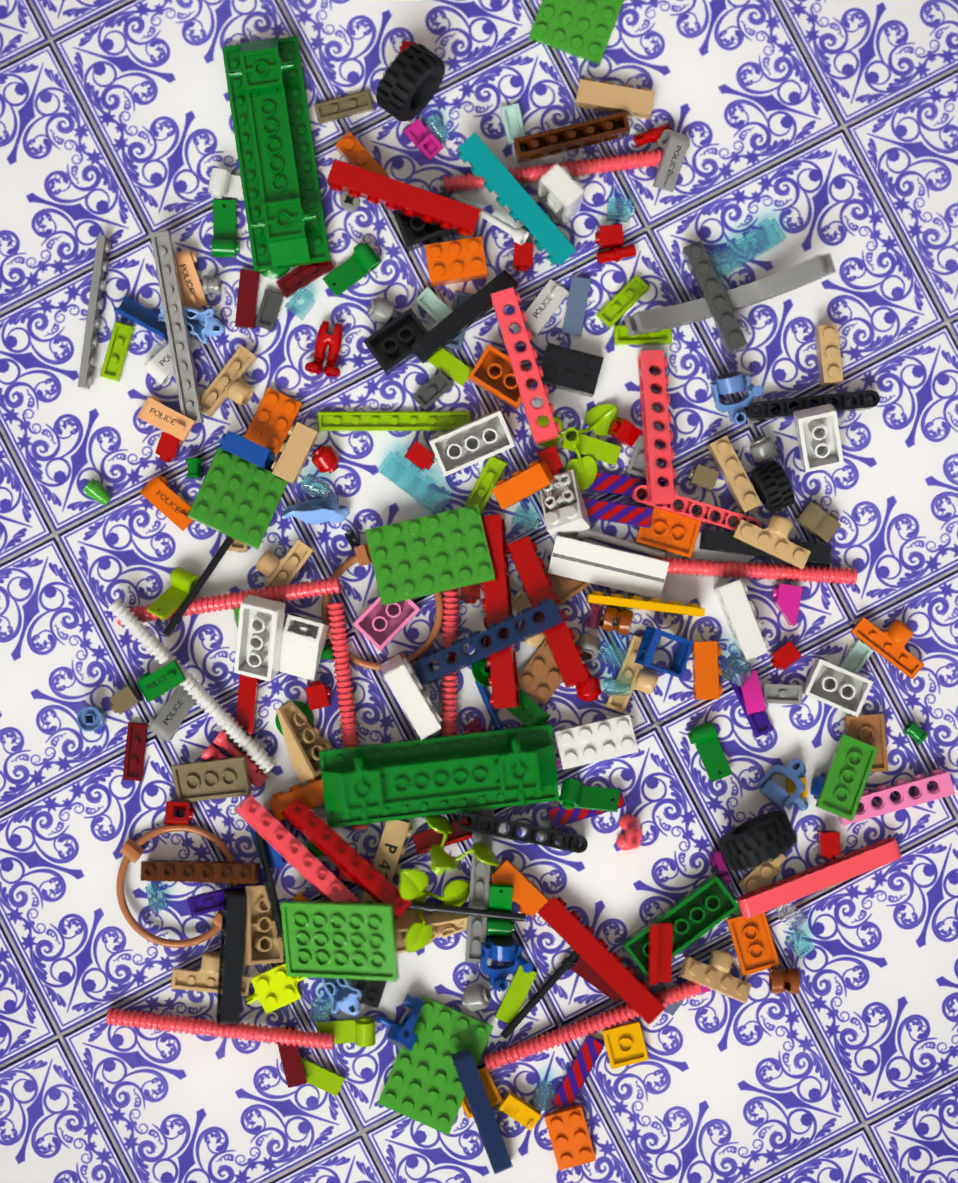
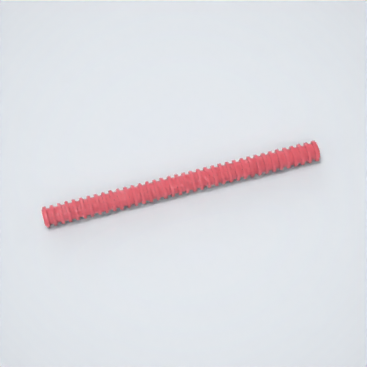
M663 148L662 151L657 149L655 152L654 150H651V152L645 151V153L640 151L639 154L633 152V154L627 153V155L621 154V156L616 154L615 157L610 155L608 158L607 156H604V158L598 157V159L592 157V160L586 158L584 161L583 159H580V161L576 159L574 162L569 160L568 163L562 161V163L556 162V164L560 167L564 166L570 172L569 176L571 178L573 175H576V177H579V175L585 176V174L589 176L591 173L596 175L597 172L599 174L603 172L608 173V171L614 172V170L620 172L621 169L626 171V169L632 170V168H635L636 170L638 167L643 169L644 166L647 168L659 166L665 149ZM552 162L550 165L545 163L544 166L539 164V166L533 165V167L527 166V168L521 166L520 169L515 167L513 170L509 168L508 171L519 184L520 182L525 184L526 181L529 183L532 181L537 182L556 164ZM468 173V175L462 174V176L457 174L456 177L450 175L449 178L444 176L443 178L444 188L447 193L449 191L454 193L455 190L461 192L462 189L464 191H467V189L473 190V188L478 190V187L484 189L483 183L485 181L481 176L477 178L474 174L471 175V173Z
M661 557V560L670 562L667 574L672 573V575H675V573H678V575H681V573H684V575L690 574V576L702 574V576L708 575V577H711V575L717 577L719 575L720 577L726 576V578H729V576L735 578L737 576L747 579V577L753 579L755 577L765 580V578L771 580L773 578V580L779 579L780 581H783V579L785 581H789V579L791 581L797 580L798 582H801V580L807 582L809 580V582L815 581L816 583H819V581L825 583L827 581V583L833 582V584H837V582L843 584L845 582V584L851 583V585H854L857 581L856 568L850 569L849 567L846 569L840 567L838 569V567L832 568L831 566L828 568L822 566L820 568V566L814 567L811 565L808 567V565H805L803 569H800L793 565L790 566V564L784 566V564L778 565L777 563L774 565L768 563L766 565V563L760 564L759 562L748 564V562L742 563L741 561L730 563V561L724 562V560L712 562V560L706 561V559L694 561V559L688 560V558L676 560V558L670 559V557H667V559H664V557Z
M330 577L328 580L324 578L322 581L317 579L316 582L311 580L310 583L305 581V583L299 582V584L293 583V585L287 584V586L283 584L281 587L277 585L275 588L270 586L269 589L264 587L263 590L258 588L257 590L252 589V591H240V593L236 591L234 594L230 592L228 595L223 593L222 596L217 594L216 597L214 595L210 597L205 596L204 598L199 597L193 600L183 616L188 614L191 616L193 613L198 615L199 612L204 614L205 611L210 613L211 611L228 610V608L232 610L234 607L238 609L240 608V603L248 595L286 602L287 599L290 601L293 598L298 600L300 597L305 599L306 596L311 598V596L316 597L323 594L326 596L329 593L333 595L334 592L339 594L341 583L338 577L334 579ZM142 605L140 608L136 606L134 609L129 607L130 612H134V616H138V620H142L143 623L147 620L150 622L153 619L157 621L159 618L147 612V608L150 605H146V607ZM120 620L117 621V623H118L119 626H123V625L120 624V623H121Z
M457 589L442 592L444 594L442 598L444 600V621H442V624H444V627H442L444 639H442V647L445 646V648L452 646L451 643L457 640V636H459L457 634L459 630L457 628L459 624L457 622L459 618L457 616V613H459V610H457V607H459V604H457V601H459ZM452 652L450 654V661L455 662L457 654ZM457 672L444 677L443 681H441V684H443V687H441V690H443V693H441V696H443V699H441V702H443V705H441V708H443V711H441V714H443L441 717L442 723L440 724L442 726L440 730L442 732L441 736L455 735L457 733Z
M342 602L329 603L327 605L329 611L327 612L328 614L330 613L328 619L330 620L329 625H331L329 630L332 631L330 637H332L331 643H333L331 648L334 649L332 655H334L333 661H335L333 666L336 667L334 673H336L335 679H337L335 684L338 685L336 691H338L337 697H339L337 702L340 703L338 709H340L339 715H341L339 720L342 721V724H340V727H342L341 733H343L341 738L344 739L342 745L344 747L358 746L359 740L357 738L359 735L356 734L358 731L356 728L357 722H355L357 717L354 716L356 713L354 710L355 705L353 704L355 699L352 698L354 695L352 693L353 687H351L353 681L350 680L352 678V675H350L351 669H349L351 663L348 661L350 660V657H348L349 651H347L349 645L346 643L348 642V639H346L347 633H345L347 627L344 625L346 621H344L345 615H343L345 609L342 607L344 606ZM367 824L351 826V828L354 830H361L369 827V825Z
M688 980L687 983L682 982V985L676 984V987L671 986V989L665 988L663 992L662 990L659 991L660 993L654 992L653 996L658 994L665 1001L663 1006L668 1007V1004L673 1005V1002L679 1003L681 999L684 1001V998L690 999L692 995L693 997L698 993L701 995L702 989L699 984ZM627 1003L624 1006L621 1004L619 1008L608 1009V1012L603 1011V1014L597 1013V1016L591 1015L592 1018L586 1017V1020L580 1019V1022L575 1021L573 1025L569 1023V1026L566 1027L564 1025L562 1029L559 1027L556 1031L553 1029L551 1033L548 1031L545 1035L543 1033L540 1034V1037L535 1036L534 1039L529 1038V1041L518 1042V1045L512 1044V1047L507 1046V1049L501 1048V1051L490 1052V1055L487 1056L485 1054L483 1059L487 1070L490 1072L493 1068L495 1070L498 1069V1066L509 1065V1062L515 1063V1060L520 1061V1058L526 1059V1056L531 1057V1054L537 1055L539 1051L540 1053L543 1050L548 1051L550 1047L552 1049L556 1045L559 1047L561 1043L563 1045L566 1044V1041L570 1043L572 1039L577 1040V1037L583 1038V1035L588 1036V1033L594 1034V1031L599 1032V1029L605 1030L607 1026L608 1028L613 1024L616 1026L618 1022L621 1024L622 1021L625 1020L627 1022L629 1018L632 1020L634 1019L633 1017L636 1016L638 1018L639 1015Z
M111 1007L106 1016L107 1025L113 1024L117 1026L119 1024L121 1027L125 1025V1027L131 1026V1028L137 1026L138 1029L143 1027V1029L149 1028V1030L155 1028L156 1031L161 1029V1031L167 1030V1032L173 1030L174 1033L179 1031V1033L185 1032V1034L190 1032L191 1035L196 1033L197 1035L203 1034V1036H206L208 1034L209 1037L214 1035L215 1037L220 1036L224 1038L226 1036L227 1039L232 1037L233 1039L238 1038L242 1040L244 1038L245 1041L250 1039L252 1042L254 1040L260 1042L261 1040L263 1043L268 1041L270 1044L272 1042L278 1044L279 1042L281 1045L286 1043L288 1046L290 1044L292 1046L298 1045L299 1047L304 1045L305 1048L310 1046V1048L316 1047L320 1049L322 1047L323 1050L326 1048L332 1050L335 1039L334 1033L328 1034V1032L322 1034L321 1031L316 1033L314 1030L312 1032L310 1030L305 1032L303 1029L298 1031L296 1028L294 1030L292 1028L287 1030L285 1027L280 1029L278 1026L276 1028L274 1026L268 1027V1025L262 1027L261 1024L258 1026L256 1024L250 1025V1023L244 1025L243 1022L240 1024H218L214 1019L209 1021L208 1018L203 1020L202 1018L197 1019L193 1017L191 1019L190 1016L185 1018V1016L179 1017L175 1015L173 1017L172 1014L167 1016V1014L161 1015V1013H157L155 1015L154 1012L149 1014V1012L143 1013V1011L137 1013L136 1010L131 1012V1010L125 1011V1009H122L120 1011L119 1008L114 1010Z

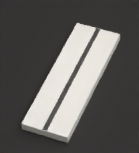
M556 535L548 573L660 599L670 562Z

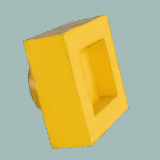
M800 777L805 785V790L801 793L800 797H807L806 777ZM786 778V792L791 796L797 787L793 781Z

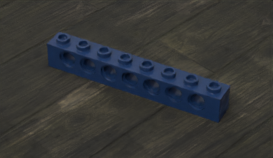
M549 598L542 600L538 603L539 606L533 609L531 606L521 610L522 614L516 617L514 614L503 619L504 622L498 625L497 622L486 626L487 630L481 633L479 630L469 634L470 638L462 640V638L455 640L451 643L452 646L448 648L443 646L434 650L435 654L431 656L426 654L417 658L418 662L413 663L421 685H429L564 623L565 621L557 602L549 600ZM539 612H543L544 620L539 623L536 620V616ZM525 620L527 623V627L525 630L521 631L519 629V623L520 621ZM504 628H507L509 636L504 639L501 632ZM490 636L492 643L487 647L484 644V639ZM469 644H472L474 646V652L472 654H468L467 647ZM452 652L457 654L455 662L450 661V654ZM435 660H438L440 663L437 670H434L432 666Z

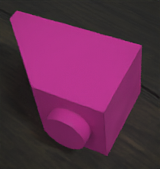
M778 583L776 587H773L772 591L774 604L789 625H796L803 587Z

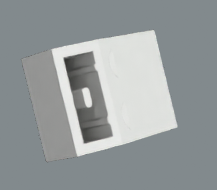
M572 469L553 476L556 482L539 490L548 533L556 539V535L565 537L589 529L588 512L574 470Z
M287 615L282 634L279 671L315 681L330 625Z

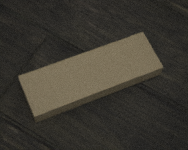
M369 90L314 104L319 125L374 110Z

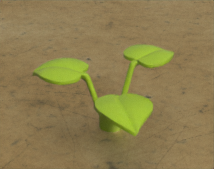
M602 404L591 408L584 418L585 423L590 426L586 429L576 430L575 428H568L562 433L563 424L561 420L552 416L554 422L557 421L560 432L557 433L558 438L539 443L544 447L550 448L558 445L559 437H564L565 441L573 446L578 459L570 460L565 472L574 470L579 488L582 490L588 489L593 484L598 469L596 461L591 456L581 457L577 444L581 441L580 434L593 429L594 433L598 436L609 435L607 432L610 429V423L617 418V407L612 404ZM542 417L537 422L541 426H546L548 419Z
M442 815L425 817L427 824L433 830L443 833L440 846L432 845L430 848L432 862L430 869L435 874L442 875L445 870H456L458 867L457 861L469 853H474V856L485 864L500 865L494 852L488 846L479 842L473 843V848L454 858L443 849L448 836L447 833H453L451 823Z
M417 869L400 870L399 892L405 900L423 902L426 895H429L436 899L444 900L443 905L460 907L469 896L470 884L461 879L450 881L444 888V896H439L425 889L428 885V876L424 872ZM416 910L421 923H412L406 933L405 948L409 953L425 947L433 935L432 927L429 924H425V919L420 910Z

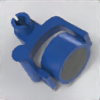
M490 936L487 944L481 942L480 970L484 974L489 975V983L493 988L503 992L508 987L506 981L507 974L516 972L518 964L523 967L525 973H530L534 966L521 954L522 946L517 940L511 937ZM488 957L497 961H511L502 966L487 965Z
M410 994L406 995L402 1005L410 1008V1010L404 1017L401 1025L383 1016L381 1012L376 1023L380 1022L390 1028L385 1038L387 1041L404 1050L412 1051L418 1035L413 1031L424 1000L419 997L414 998Z

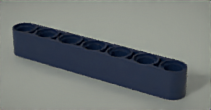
M469 1047L451 1054L494 1174L512 1168V1162Z

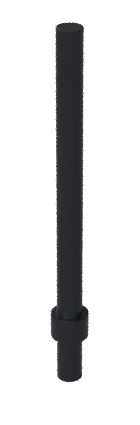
M227 537L177 612L171 615L169 618L170 622L162 632L164 635L169 637L176 625H180L183 615L233 543L231 538Z
M255 831L273 910L271 915L273 921H275L278 936L283 935L282 916L266 843Z
M426 901V903L412 902L409 908L431 914L433 912L523 922H525L526 914L440 905L430 901Z
M575 950L568 958L565 957L562 960L561 966L500 1033L505 1039L567 969L570 970L574 966L573 963L580 956Z

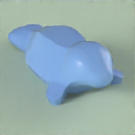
M163 305L158 316L159 322H165ZM184 307L189 335L197 336L201 343L206 344L209 336L214 337L224 333V325L219 319L213 317L215 314L213 308L201 311L191 307Z
M331 494L325 498L307 500L293 506L284 507L282 519L295 517L308 524H321L327 521L340 523L350 514V510L347 506L336 503L337 494Z
M322 978L324 989L332 1001L331 1012L336 1014L341 1009L352 1016L358 1015L361 1007L358 997L362 996V991L354 988L349 979Z

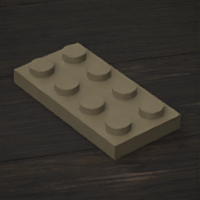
M246 756L180 763L171 766L178 802H194L252 794Z

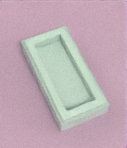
M519 103L500 107L508 145H513L514 139L526 136Z
M428 286L415 299L437 323H440L453 312Z
M857 639L839 667L858 674L874 649L860 639Z

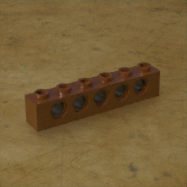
M625 111L514 139L513 146L517 162L522 163L627 137L630 133V127Z
M148 859L141 861V881L256 884L260 882L261 862Z

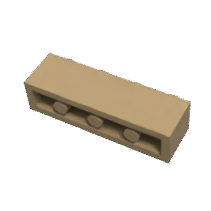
M584 78L579 81L575 107L614 114L626 111L627 116L650 120L655 92L645 87L636 89L628 84L618 86L610 81H603L601 83L595 82L592 78Z
M727 435L709 444L707 448L741 514L761 505L762 503Z

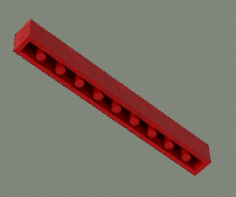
M501 514L481 516L496 580L480 583L481 589L484 590L482 607L486 610V617H484L485 629L486 626L496 622L498 625L504 622L503 619L505 617L513 615L505 518ZM504 628L501 632L504 639L509 636L507 628ZM490 636L485 638V644L488 647L492 643ZM514 645L487 658V665L491 670V674L488 676L489 685L492 686L490 703L494 706V709L520 707L516 648Z

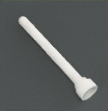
M455 192L451 194V199L481 209L480 217L512 235L514 242L523 245L528 239L529 232L523 228L515 229Z
M591 528L576 534V538L582 540L589 537L659 558L666 556V552L663 550L590 530Z

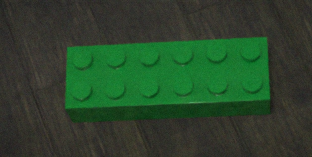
M713 873L649 922L672 923L673 958L740 907L720 879ZM649 922L622 941L623 946L646 977L648 976Z

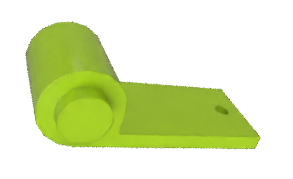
M182 567L173 570L170 575L172 586L147 608V612L163 620L168 618L181 606L200 576Z
M361 1016L359 1019L316 1021L317 1033L319 1031L323 1034L325 1032H328V1034L334 1033V1044L356 1043L359 1047H370L376 1043L375 1020L371 1019L370 1016Z

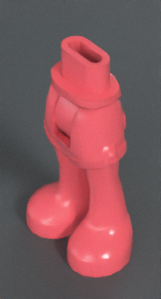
M221 730L213 741L214 744L224 749L233 757L246 756L228 740V734H225V730ZM210 744L201 756L203 760L228 758L213 744ZM246 756L250 783L259 789L268 776L262 772L263 769H259L258 765L254 764L253 760H250V756Z
M625 814L619 820V825L625 830V833L617 836L616 844L621 850L626 851L640 846L642 830L635 816Z

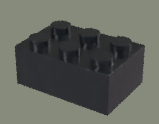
M446 190L438 193V195L449 198ZM401 210L393 212L394 219L408 252L458 232V230L453 228L450 230L444 229L435 222H432V224L426 223L421 220V217L415 215L414 217L406 216Z
M409 308L366 338L364 344L388 376L416 356L410 350V347L424 336L427 330L413 310Z
M548 343L541 367L543 377H541L542 384L593 398L603 357Z

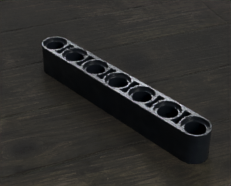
M504 270L410 347V350L422 363H425L493 307L491 301L492 293L512 287L515 289L518 283Z
M874 390L759 401L750 404L746 408L745 414L750 421L791 418L794 415L789 409L790 403L796 404L797 411L808 409L809 401L815 402L817 407L826 405L828 399H832L835 402L836 413L868 410L879 403L880 397ZM866 395L873 398L872 405L865 401ZM847 397H851L854 400V406H849L846 403ZM771 405L778 407V414L770 412ZM752 407L759 409V416L751 414Z
M701 529L699 549L778 559L732 537L734 533ZM789 540L811 551L806 563L830 565L833 546Z
M469 811L459 812L456 816L457 825L466 831L576 853H582L588 847L587 839L577 833ZM463 816L470 817L468 825H461V818ZM487 819L489 821L488 827L480 829V822ZM502 823H506L508 826L507 831L504 833H500L498 830ZM525 827L526 834L519 837L517 835L518 829ZM539 831H544L545 837L542 840L536 839V834ZM557 835H563V842L560 844L555 843ZM580 838L582 840L581 846L574 848V841Z
M225 890L223 894L216 1015L218 1024H238L240 1019L246 915L245 890Z

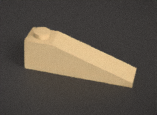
M290 701L276 710L292 767L300 782H304L321 774L319 750L334 748L328 740H324L318 734L319 730L316 727L313 728L307 722V717Z
M245 886L246 915L243 965L284 962L283 941L281 936H278L275 921L272 919L271 904L265 886Z
M406 909L399 918L394 919L397 954L407 952L405 938L411 924L414 922L421 923L416 910ZM421 911L425 924H429L433 930L432 938L428 944L433 943V939L442 936L446 938L467 930V915L433 912L431 914Z

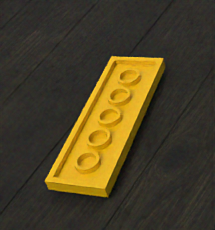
M593 591L586 597V603L698 617L704 616L705 609L700 608L701 604L687 603L686 606H681V602L668 601L667 604H664L662 599L650 598L648 601H642L643 597L630 596L629 599H624L622 594L613 593L610 597L604 596V592Z

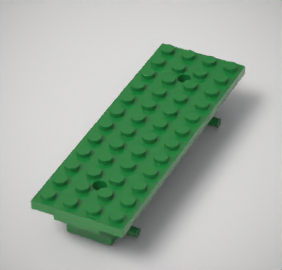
M298 37L271 38L222 47L254 271L261 272L331 261Z
M551 723L429 737L422 740L412 739L319 750L327 823L331 828L559 801Z

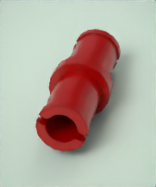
M670 123L657 128L651 127L646 132L634 135V143H637L635 146L638 148L650 142H657L665 129L672 130V127H669Z
M634 244L619 248L615 246L611 250L596 253L597 262L599 265L611 261L619 262L620 259L636 256V249Z

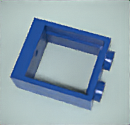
M229 430L227 434L224 433L219 442L222 450L247 460L264 470L268 469L274 457V453L271 450Z
M646 626L635 663L682 678L686 671V664L692 653L694 642L657 628ZM660 636L679 642L670 669L652 663Z

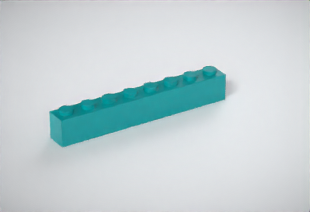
M473 133L457 148L459 151L458 157L464 163L468 162L472 166L470 170L477 178L481 176L485 181L483 183L484 187L490 193L494 191L498 196L496 198L497 202L502 207L507 206L510 210L508 214L515 222L517 220L520 221L523 225L521 228L528 231L529 236L532 235L536 240L533 243L540 251L544 249L547 252L548 256L546 258L553 266L555 264L560 266L577 251L476 133Z

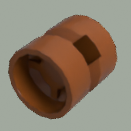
M606 606L601 630L609 632L616 630L618 634L628 636L633 611L624 609L618 611L615 607ZM613 618H618L617 623L613 622Z
M770 968V993L782 994L783 991H786L787 994H799L800 975L798 968H787L785 971L782 968Z

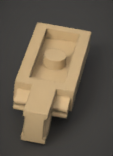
M781 854L769 862H765L757 867L755 866L738 882V885L746 893L764 887L782 869L780 865L787 858Z

